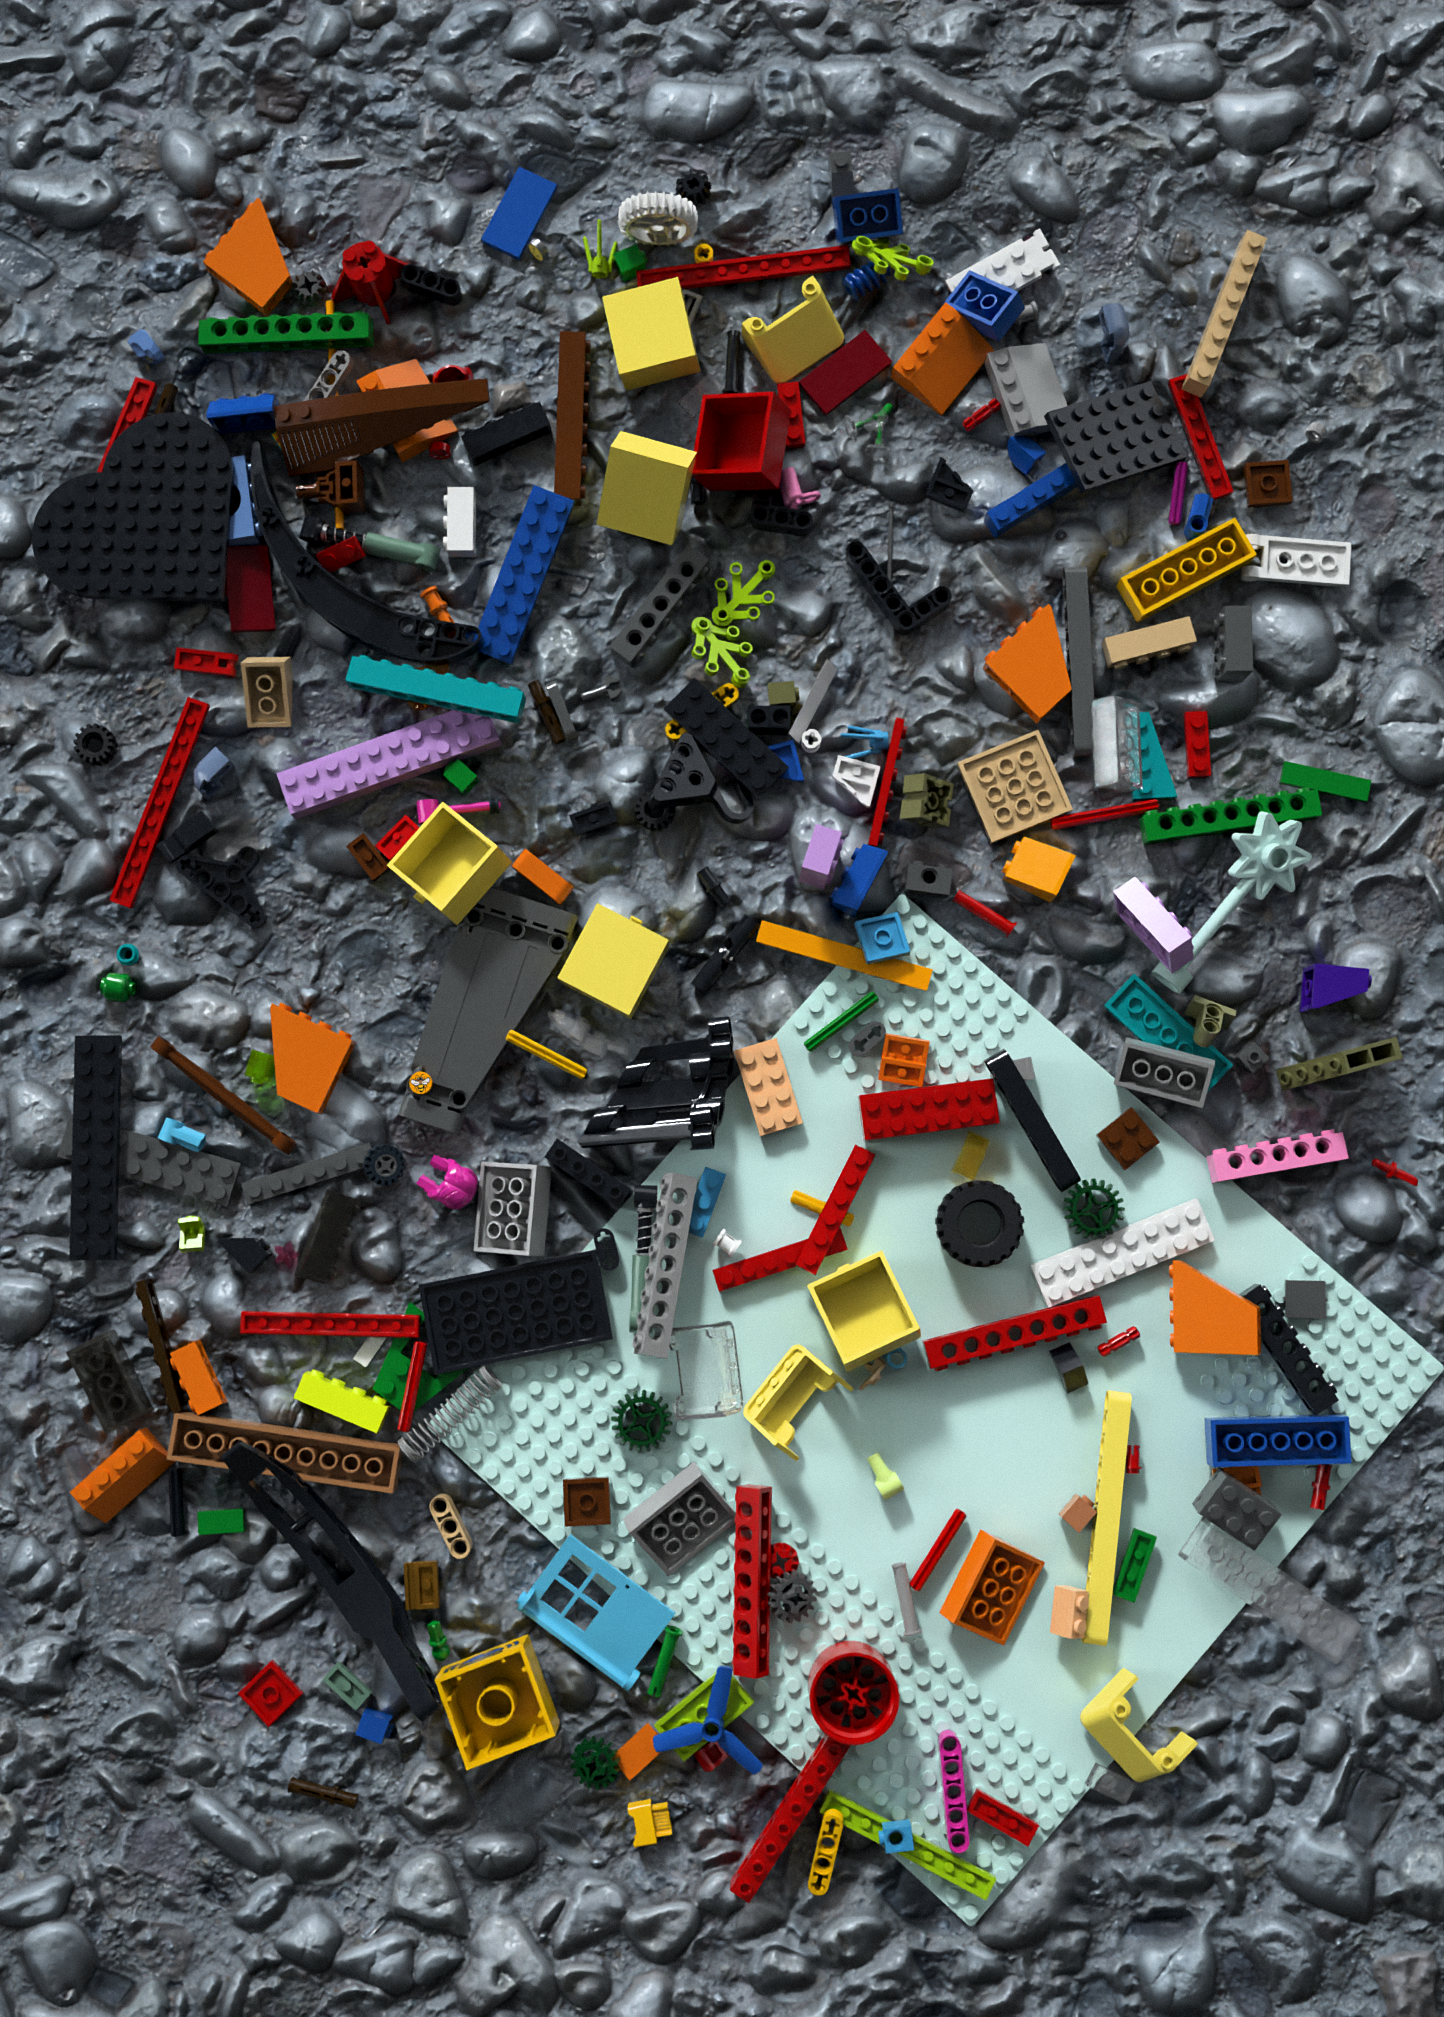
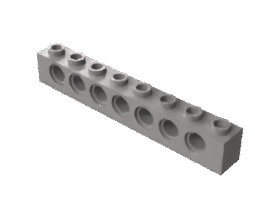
M672 1172L664 1174L660 1181L661 1195L656 1204V1211L658 1213L652 1227L654 1236L648 1250L650 1259L644 1274L646 1283L640 1298L642 1306L641 1312L637 1316L638 1329L637 1335L633 1339V1354L664 1359L668 1357L698 1179L696 1177ZM674 1192L677 1194L678 1197L676 1203L673 1201L672 1198ZM670 1215L674 1218L673 1225L669 1223ZM666 1237H668L670 1240V1246L668 1248L665 1245ZM663 1259L666 1261L665 1270H663L661 1267V1262ZM659 1282H661L663 1287L660 1293L657 1290ZM655 1305H657L659 1308V1312L657 1315H655L653 1312V1308ZM652 1327L655 1330V1335L653 1338H651L649 1335V1331Z

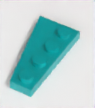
M1127 713L1126 727L1132 801L1177 798L1178 796L1150 713Z

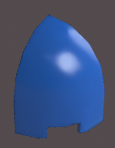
M1012 436L1009 438L1007 449L1010 460L1026 475L1033 469L1032 466L1035 461L1043 458L1046 451L1030 438L1024 436Z

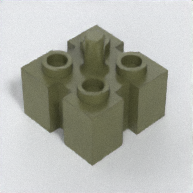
M925 773L905 775L903 793L906 795V799H903L901 802L900 819L911 823L918 822L917 825L926 828L949 827L951 809L947 807L948 801H952L954 784L945 780H936V777Z

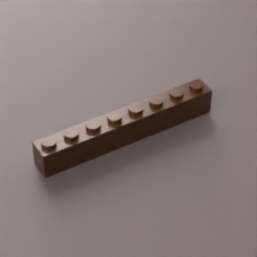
M560 331L554 493L574 500V506H581L582 499L586 498V486L582 485V478H586L587 467L583 464V457H587V444H584V436H588V423H584L585 415H589V403L585 402V395H589L590 389L589 381H586V374H590V361H587V353H591V340H587L586 332Z

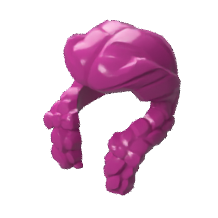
M433 1155L429 1164L435 1169L438 1168L446 1172L444 1181L440 1185H436L433 1180L422 1175L416 1184L423 1188L429 1198L443 1203L450 1209L465 1207V1205L471 1202L477 1191L478 1178L472 1169L461 1167L454 1159Z

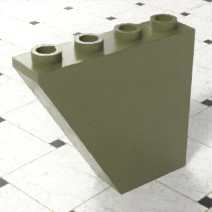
M1397 1037L1279 1068L1276 1069L1281 1089L1284 1091L1403 1059Z

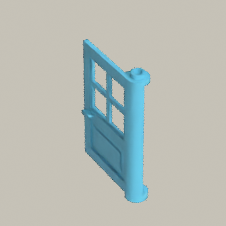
M571 1534L529 1592L523 1591L516 1601L519 1605L517 1607L518 1611H522L622 1686V1689L626 1692L631 1689L641 1673L635 1667L676 1613ZM572 1555L593 1569L579 1589L559 1575ZM596 1573L617 1587L603 1607L583 1593V1590ZM554 1579L575 1594L561 1614L541 1599ZM578 1597L598 1611V1614L585 1631L564 1617Z

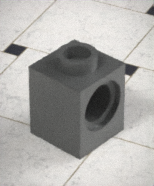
M1251 1042L1231 1059L1248 1075L1254 1073L1269 1057L1255 1042Z

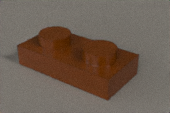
M364 833L346 846L372 881H376L390 870L387 866L388 863Z

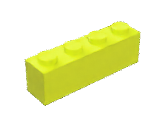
M312 1369L311 1372H304L293 1397L294 1399L372 1432L378 1433L381 1431L391 1408V1405L386 1404V1399L376 1395L374 1398L365 1395V1390L358 1387L350 1389L345 1386L346 1383L336 1378H333L331 1381L324 1378L325 1374L318 1370Z

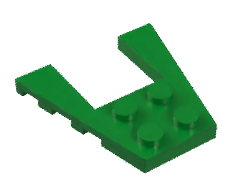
M410 1302L404 1315H421V1327L425 1322L424 1313L415 1304ZM394 1337L373 1390L401 1411L411 1359L402 1351L412 1338ZM468 1368L441 1373L437 1379L422 1369L414 1412Z

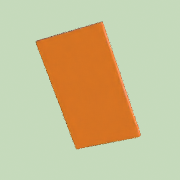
M649 1723L645 1724L615 1755V1757L621 1758L617 1766L621 1768L620 1770L630 1781L661 1753L656 1752L653 1746V1737L658 1733Z

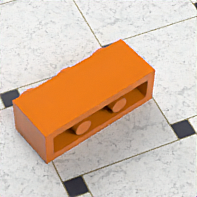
M201 1340L194 1341L170 1353L172 1357L170 1359L171 1365L175 1371H178L181 1377L179 1379L183 1391H187L190 1398L188 1401L189 1406L193 1412L197 1413V1416L228 1402Z

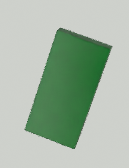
M245 1508L197 1512L198 1535L246 1531Z

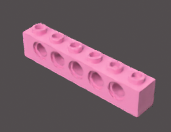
M1334 1129L1322 1131L1321 1136L1313 1137V1133L1299 1135L1300 1139L1292 1141L1291 1137L1277 1139L1278 1143L1271 1145L1270 1141L1256 1143V1147L1248 1148V1144L1235 1146V1151L1227 1152L1226 1148L1213 1150V1155L1206 1157L1211 1182L1216 1183L1349 1159L1343 1132L1335 1133ZM1318 1142L1323 1146L1322 1153L1317 1151L1316 1145ZM1296 1146L1302 1150L1301 1157L1295 1154ZM1274 1150L1280 1153L1279 1161L1273 1157ZM1253 1153L1256 1154L1259 1158V1163L1257 1165H1255L1251 1160V1156ZM1231 1157L1237 1161L1236 1169L1230 1166L1229 1161Z

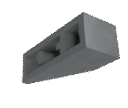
M850 151L829 153L828 172L831 199L837 196L854 194Z

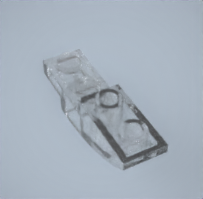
M555 1009L554 1013L548 1012L547 1016L569 1040L582 1049L604 1059L608 1051L627 1057L630 1056L632 1048L627 1046V1041L616 1038L614 1042L606 1039L607 1035L596 1031L594 1035L590 1034L592 1025L588 1024L589 1020L576 1016L575 1019L568 1018V1013Z

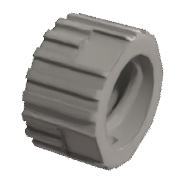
M1311 422L1305 431V436L1308 440L1319 443L1323 441L1327 429L1319 422Z

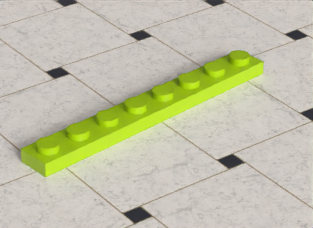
M830 1788L819 1809V1812L823 1815L829 1809L839 1810L844 1817V1826L880 1844L878 1831H882V1822H890V1820ZM894 1832L890 1835L889 1839L897 1841L902 1835L899 1832ZM913 1832L914 1850L895 1852L984 1900H987L996 1881L994 1875Z

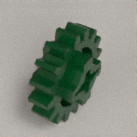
M592 1736L589 1741L585 1738L581 1744L576 1746L575 1752L571 1755V1759L574 1761L570 1768L576 1769L573 1776L581 1777L580 1784L584 1783V1781L587 1782L588 1789L592 1785H595L596 1790H599L602 1785L607 1788L611 1782H614L617 1777L616 1774L621 1769L617 1766L621 1758L615 1757L618 1750L610 1749L611 1742L607 1745L604 1744L603 1737L598 1742L595 1736Z

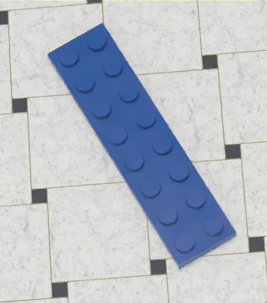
M536 485L533 486L478 626L484 637V644L477 652L512 665L575 504L574 500ZM475 634L473 642L477 640L478 635Z

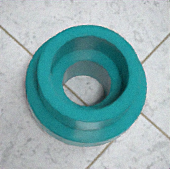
M124 944L117 951L118 961L125 966L134 965L140 956L138 948L132 944ZM128 951H131L132 956L127 959L125 955Z

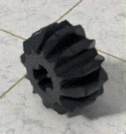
M690 168L688 175L682 172L681 179L676 181V195H681V198H687L696 208L698 203L705 205L706 199H709L711 196V183L708 181L707 174L701 176L700 169L693 173Z

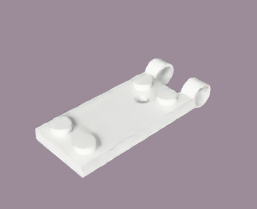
M1246 534L1254 550L1262 549L1261 567L1253 565L1242 567L1241 580L1243 581L1262 580L1334 587H1347L1349 585L1351 543ZM1280 557H1285L1287 559V563L1282 564L1280 562Z

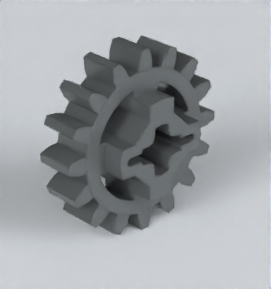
M793 1570L790 1575L785 1571L784 1578L777 1576L778 1583H771L770 1586L774 1590L767 1594L772 1598L768 1605L773 1608L771 1612L780 1620L792 1623L793 1619L801 1622V1615L808 1617L807 1610H814L811 1602L817 1601V1598L812 1594L817 1589L812 1586L814 1582L802 1572L799 1574Z

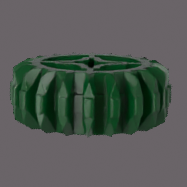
M1095 1178L1091 1179L1090 1186L1087 1180H1082L1083 1188L1079 1184H1075L1074 1188L1077 1192L1073 1190L1068 1191L1072 1199L1064 1198V1202L1070 1203V1207H1063V1211H1070V1215L1064 1216V1219L1073 1220L1069 1223L1068 1227L1073 1228L1077 1226L1075 1234H1079L1083 1230V1238H1088L1089 1233H1091L1092 1240L1097 1239V1233L1104 1239L1106 1237L1105 1230L1108 1234L1112 1235L1114 1232L1111 1226L1114 1228L1120 1227L1115 1220L1124 1219L1123 1216L1118 1215V1211H1125L1124 1207H1118V1203H1122L1123 1199H1115L1119 1191L1115 1190L1111 1193L1112 1184H1108L1104 1188L1105 1180H1100L1097 1186ZM1091 1190L1101 1192L1109 1201H1097ZM1085 1193V1206L1077 1211V1202ZM1092 1203H1094V1206H1103L1095 1211V1216L1094 1213H1084V1211L1092 1208ZM1111 1207L1109 1219L1105 1224H1102L1104 1210ZM1089 1216L1092 1222L1095 1223L1096 1228L1084 1225L1079 1217Z
M634 1390L633 1399H631L629 1394H625L627 1402L625 1403L621 1399L618 1401L622 1409L617 1407L613 1409L619 1416L611 1417V1421L618 1422V1424L612 1426V1430H620L615 1435V1438L624 1437L621 1442L622 1446L627 1441L630 1442L628 1448L630 1451L633 1449L634 1444L638 1445L637 1452L639 1453L642 1451L643 1445H645L646 1451L650 1452L651 1443L657 1449L659 1447L657 1439L664 1443L666 1438L662 1433L669 1435L671 1432L665 1426H672L673 1424L672 1421L666 1420V1418L672 1416V1412L664 1413V1410L669 1407L668 1403L660 1406L659 1403L662 1402L663 1397L660 1396L655 1401L653 1400L655 1392H651L650 1397H646V1390H642V1397H639L637 1390ZM636 1403H648L655 1409L643 1412L637 1407ZM630 1407L634 1420L624 1427L623 1416L626 1409ZM638 1415L642 1418L648 1417V1421L645 1422L647 1424L646 1427L642 1424L635 1425L636 1421H638V1418H636ZM657 1415H660V1429L654 1435L650 1427V1421ZM641 1430L648 1439H636L629 1433Z

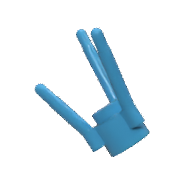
M849 725L847 727L848 730L866 734H840L841 737L867 739L869 740V747H873V749L844 757L855 759L871 754H881L882 749L888 748V732Z

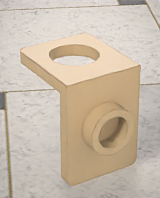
M880 1357L874 1359V1364L869 1362L863 1364L871 1374L858 1388L860 1391L869 1384L873 1386L882 1377L880 1372L886 1363Z

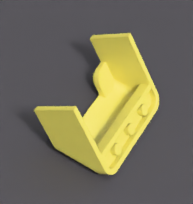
M798 1344L789 1349L745 1405L743 1414L772 1444L797 1461L799 1457L788 1447L795 1435V1429L790 1424V1421L817 1387L821 1391L827 1392L833 1389L839 1382L849 1391H852L854 1388L806 1348Z
M1122 1668L1082 1710L1080 1721L1085 1729L1130 1778L1136 1782H1145L1172 1772L1198 1743L1181 1731L1166 1748L1159 1749L1152 1756L1123 1724L1131 1712V1706L1123 1695L1139 1678L1125 1668Z

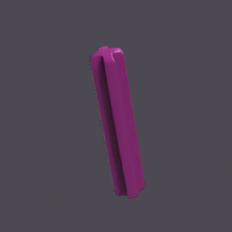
M1177 462L1175 465L1168 521L1170 525L1178 526L1181 523L1188 467L1186 462Z

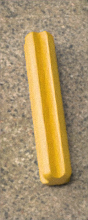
M794 1190L790 1198L792 1203L818 1214H821L826 1202L798 1190ZM847 1212L842 1224L851 1226L854 1215Z

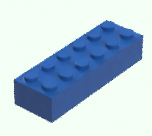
M1324 1414L1204 1418L1207 1464L1212 1467L1352 1463L1349 1416Z

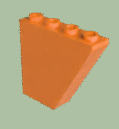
M257 197L254 202L247 206L246 212L240 219L238 218L234 221L229 232L220 238L218 245L207 253L203 263L209 273L268 317L292 288L293 280L262 201Z
M1049 604L1044 608L1040 606L1031 615L1033 618L1028 623L1026 621L1022 622L1017 627V633L1012 638L1007 636L1000 643L1001 648L997 652L992 650L984 658L986 662L983 666V669L1036 724L1072 690L1052 607Z
M281 1002L279 1006L271 1004L270 1013L277 1095L313 1112L322 1114L356 1042L351 1040V1034L342 1030L339 1033L331 1031V1025L322 1021L316 1024L311 1021V1016L300 1012L299 1015L292 1013V1007Z
M1173 1260V1265L1169 1266V1276L1173 1278V1287H1170L1169 1297L1170 1301H1173V1310L1170 1311V1324H1173L1174 1333L1170 1334V1346L1174 1347V1352L1260 1355V1307L1184 1261Z

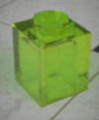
M256 1050L251 1051L244 1074L251 1077L250 1082L263 1085L264 1081L271 1083L275 1070L274 1055Z

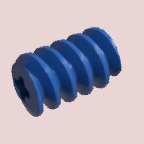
M869 261L868 265L864 264L860 269H855L853 274L848 273L846 278H842L844 287L848 294L857 301V293L862 297L866 296L864 289H867L870 293L873 292L872 284L877 289L880 288L879 280L887 284L886 276L891 275L889 267L885 274H879L874 270L875 264Z

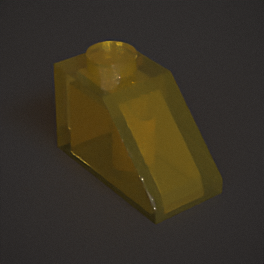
M969 1131L950 1171L969 1181H973L984 1159L990 1140Z

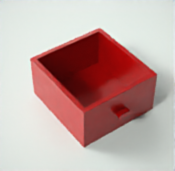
M774 391L703 395L694 451L697 454L692 476L709 491L779 489L791 409Z

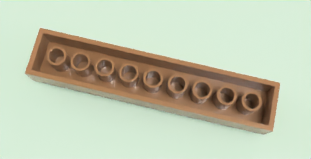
M185 1411L174 1414L167 1460L229 1469L222 1460L221 1455L241 1441L284 1463L305 1481L391 1494L397 1490L403 1455L398 1443L205 1414L197 1416V1413ZM268 1469L262 1473L274 1476Z

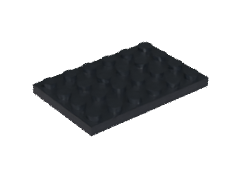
M1151 381L1049 411L1044 416L1081 494L1184 461L1188 457Z

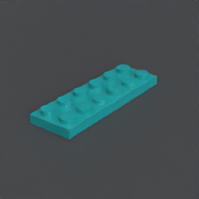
M1135 973L1103 1005L1109 1013L1140 1041L1215 1060L1207 1093L1233 1066L1214 1046L1211 1045L1205 1048L1197 1045L1193 1040L1194 1028Z

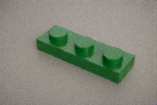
M1133 1528L1113 1586V1595L1135 1603L1157 1536Z

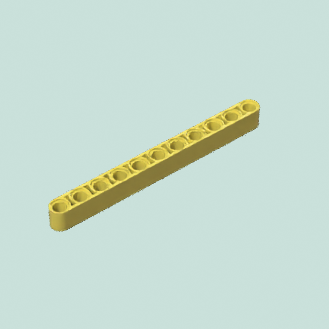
M1109 1390L1106 1392L1094 1502V1510L1097 1513L1093 1516L1086 1581V1591L1089 1592V1606L1086 1610L1085 1636L1081 1638L1082 1643L1102 1646L1107 1645L1132 1402L1131 1393Z

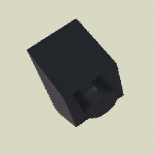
M220 1238L217 1241L248 1273H254L273 1254L269 1250L271 1246L263 1238L260 1240L258 1238Z

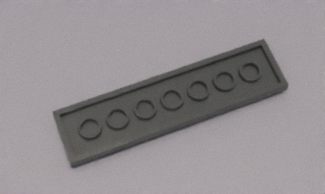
M70 1114L57 1157L72 1161L73 1114ZM120 1128L119 1175L220 1205H230L242 1163L201 1151L194 1152L181 1145H174L157 1138Z

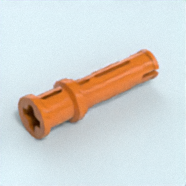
M431 586L420 594L421 599H424L430 608L429 613L435 616L437 620L455 623L447 610V603L441 599L437 592V586ZM450 631L447 637L449 639L454 638L456 631Z

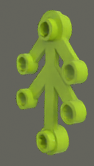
M858 236L852 242L851 246L854 252L859 256H867L875 264L874 270L877 273L885 274L889 264L895 270L894 276L902 281L906 280L909 270L899 263L914 267L915 271L920 275H927L934 264L933 260L925 255L918 256L917 260L907 258L910 247L906 244H899L898 246L888 248L890 241L884 237L871 241L865 236Z
M769 560L762 561L758 566V572L742 589V565L738 562L732 563L730 565V574L732 575L733 599L728 604H726L725 591L728 589L727 580L718 578L715 581L718 606L712 612V620L717 626L726 627L733 620L749 619L750 621H757L759 619L760 610L757 607L752 606L747 611H734L739 605L764 604L770 606L774 603L775 596L771 591H765L761 595H749L763 579L768 580L774 576L775 565ZM768 565L771 569L764 571L763 567ZM738 567L740 571L735 573L732 569ZM723 582L725 587L719 588L717 586L718 583ZM770 595L772 600L766 601L764 597ZM756 611L757 616L751 617L749 613ZM721 612H725L727 616L725 618H720L719 614Z
M705 617L695 618L691 625L692 632L696 636L692 656L698 660L704 657L706 648L703 645L706 639L710 644L708 662L704 669L705 673L709 676L717 674L719 669L717 658L719 655L733 673L731 677L732 684L738 688L745 687L749 682L750 674L745 668H740L728 652L748 657L752 652V645L748 642L738 645L718 640L715 635L726 637L730 641L736 640L740 633L736 626L732 625L728 628L712 625L711 621Z

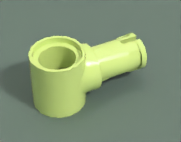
M878 1452L867 1458L876 1475L875 1479L877 1482L875 1484L885 1501L905 1490L895 1471L892 1472L891 1469L887 1468Z

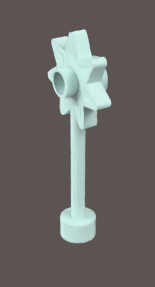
M1260 812L1253 834L1234 833L1232 835V840L1242 855L1228 870V874L1242 879L1192 939L1194 959L1249 891L1252 898L1262 900L1273 885L1288 892L1295 890L1293 868L1310 861L1312 858L1309 852L1295 846L1302 828L1301 822L1289 820L1278 826L1271 813ZM1193 960L1173 974L1160 961L1153 969L1152 974L1167 988L1180 994L1193 979V976L1186 970Z

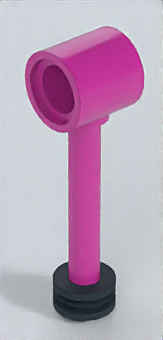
M495 796V799L494 797L493 799L489 797V802L450 805L449 807L457 814L490 810L492 815L493 812L500 814L501 802H499L498 796ZM424 799L416 802L419 825H422L439 806L437 799Z

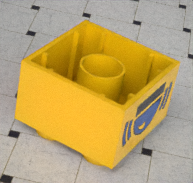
M529 1634L444 1666L434 1679L466 1770L556 1736L560 1720Z

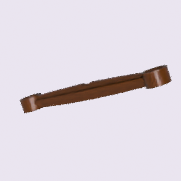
M158 1036L150 1047L154 1051L170 1060L207 1093L270 1139L281 1151L289 1155L297 1146L293 1139L275 1128L239 1096L225 1088V1085L176 1050L177 1048L166 1039Z

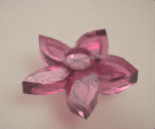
M291 1241L287 1242L284 1247L274 1246L275 1252L279 1254L274 1263H282L284 1261L288 1268L292 1266L291 1258H297L301 1255L296 1251H292L293 1244Z

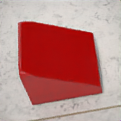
M718 1741L707 1742L693 1754L705 1772L713 1771L728 1757L726 1752L719 1746Z

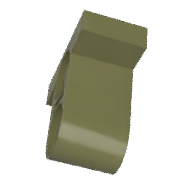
M1194 995L1186 1008L1185 1015L1196 1019L1193 1034L1195 1043L1201 1047H1210L1221 1029L1227 1031L1236 1016V1010Z

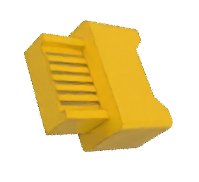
M651 1799L628 1803V1814L634 1818L636 1829L633 1842L634 1848L657 1844L658 1837L672 1835L673 1830L668 1802L652 1805Z

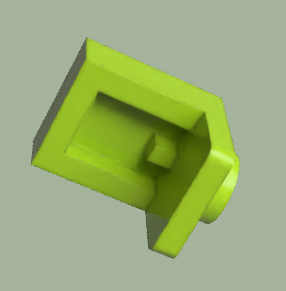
M187 1216L178 1219L177 1224L181 1229L179 1244L181 1253L204 1251L205 1225L201 1218Z

